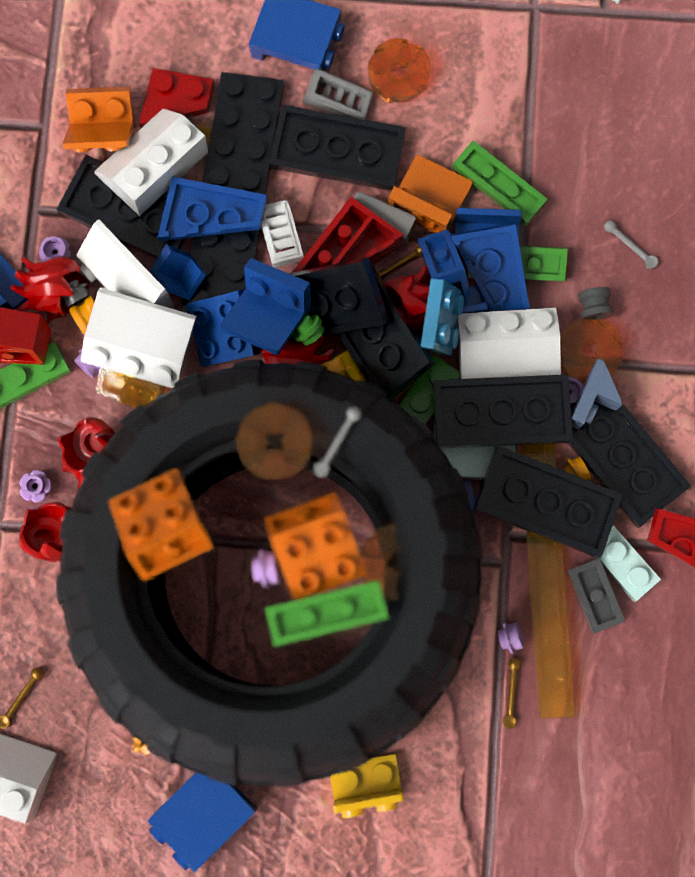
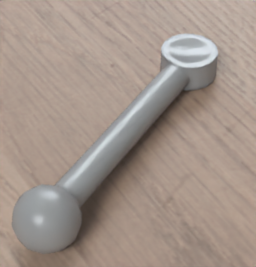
M608 220L605 222V231L616 235L641 257L647 269H654L658 265L657 257L653 255L648 256L616 228L615 221Z
M351 407L348 409L347 420L323 461L318 462L314 467V472L318 477L328 475V465L352 424L361 418L359 408Z

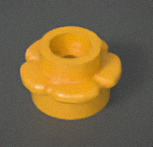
M580 456L573 460L567 458L568 466L563 468L565 472L588 481L592 480Z

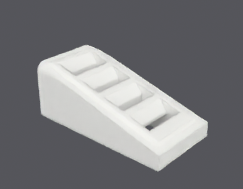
M283 200L267 204L262 229L272 266L277 268L300 262L304 255L289 202ZM293 246H294L293 249L281 251V252H278V253L275 252V251H277V250H281V249H285V248H289V247H293Z

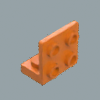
M130 86L66 90L65 96L70 125L63 140V148L65 150L73 149L74 152L82 153L90 151L92 148H105L107 151H118L129 145L135 125Z
M416 155L399 188L393 187L388 197V204L416 217L415 224L433 233L446 229L449 230L455 219L457 208H461L472 187V181L420 155Z
M177 469L109 500L126 555L143 581L213 548L206 530L196 515L182 477Z
M336 492L264 518L270 540L295 601L366 575L346 515Z

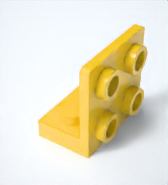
M395 753L375 756L369 762L356 769L330 776L334 797L333 810L334 813L342 812L343 818L363 815V808L377 806V812L397 809V802L404 801Z

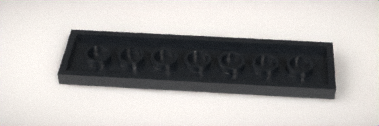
M221 72L203 177L204 183L267 194L271 169L269 167V160L279 119L284 89L283 80ZM261 230L193 237L190 254L206 272V276L190 300L183 298L181 312L188 313L186 307L188 303L246 289L244 266L250 258L256 260Z

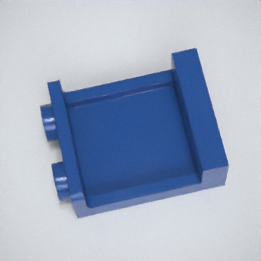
M264 0L248 43L251 58L263 61L266 54L313 70L316 68L325 71V69L330 70L335 56V51H332L335 41H341L345 29V23L341 22V10L311 0Z
M195 773L147 822L152 826L149 828L152 836L161 844L166 842L175 851L172 855L175 861L184 870L190 868L195 873L258 808L236 785L220 783L208 779V776Z

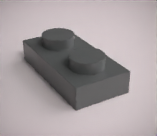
M600 558L567 571L592 634L625 622Z

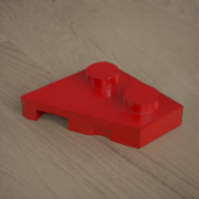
M152 67L139 121L140 128L145 126L162 109L182 114L184 117L207 114L215 86L214 79Z

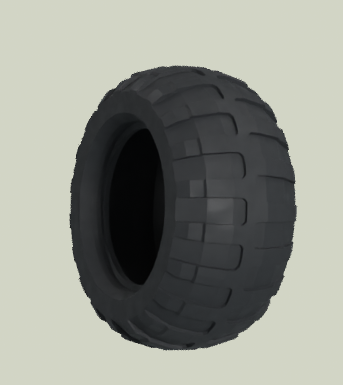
M262 359L235 362L232 368L217 370L206 375H200L197 372L173 383L174 388L160 395L148 405L143 406L140 404L129 412L121 421L123 424L121 428L108 441L103 450L99 453L95 451L81 474L84 477L83 482L76 494L72 509L66 510L61 525L59 538L63 539L61 573L56 576V594L58 605L62 606L65 625L70 637L67 644L77 669H81L85 674L90 686L99 697L98 703L105 713L116 724H121L136 739L145 744L148 751L170 764L175 763L192 772L208 776V779L220 783L291 787L305 784V782L324 779L341 772L345 773L362 766L411 733L436 705L444 691L456 677L464 654L469 646L474 626H476L481 602L482 544L468 501V492L458 470L452 467L446 454L438 446L434 439L435 436L428 427L417 417H412L401 406L390 400L384 391L364 380L356 381L347 376L327 370V366L300 361L297 365L263 363ZM357 407L361 411V418L352 424L328 465L329 473L325 477L337 483L356 499L367 513L378 534L385 563L383 599L388 619L373 622L361 642L350 654L326 672L309 680L288 685H262L231 677L206 662L184 638L176 624L168 601L166 570L143 581L126 555L109 500L174 469L179 471L192 504L206 490L222 479L250 468L283 465L314 472L315 465L323 461L347 420L348 409Z

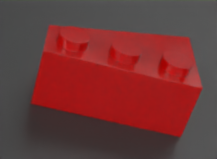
M350 197L292 273L368 257L369 261L374 265L402 246L404 234L356 199Z
M0 307V363L45 364L52 329L40 314Z

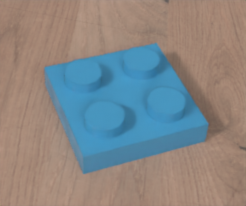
M431 279L421 347L440 355L452 356V349L458 345L459 330L456 328L457 316L461 315L463 311L464 297L461 295L460 289L445 280Z

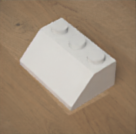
M162 109L130 138L127 147L116 151L94 172L140 216L169 189L172 176L181 178L208 153L206 138L182 114Z
M98 219L93 224L76 255L83 264L80 267V271L91 283L97 279L104 287L103 289L173 309L175 306L166 289Z
M99 288L84 336L81 362L174 388L173 383L180 380L186 365L196 316Z
M556 308L463 313L457 316L456 328L459 330L457 352L460 379L561 375L560 330Z
M0 733L1 816L22 823H28L36 818L58 752Z

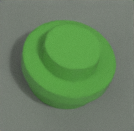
M306 315L293 333L292 337L294 340L302 342L304 346H308L319 339L324 332L321 318L318 315L311 317Z

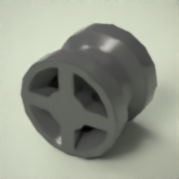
M596 287L578 293V300L583 304V311L581 312V319L583 321H598L614 315V309L609 305L610 288Z

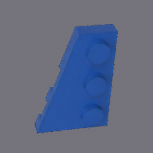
M172 176L157 238L160 242L261 230L268 201L267 195Z
M516 222L451 234L450 237L460 251L491 312L530 309Z

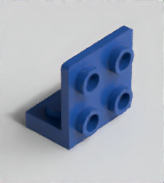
M250 258L244 266L246 289L220 323V330L278 355L311 308L310 282Z
M244 290L203 299L186 305L188 314L196 316L193 335L201 366L205 367L261 354L263 349L220 330V323Z

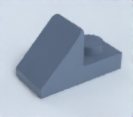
M597 359L593 364L571 413L572 427L578 430L585 422L591 424L598 409V405L594 404V401L613 410H618L622 406L621 399L607 366L601 359Z

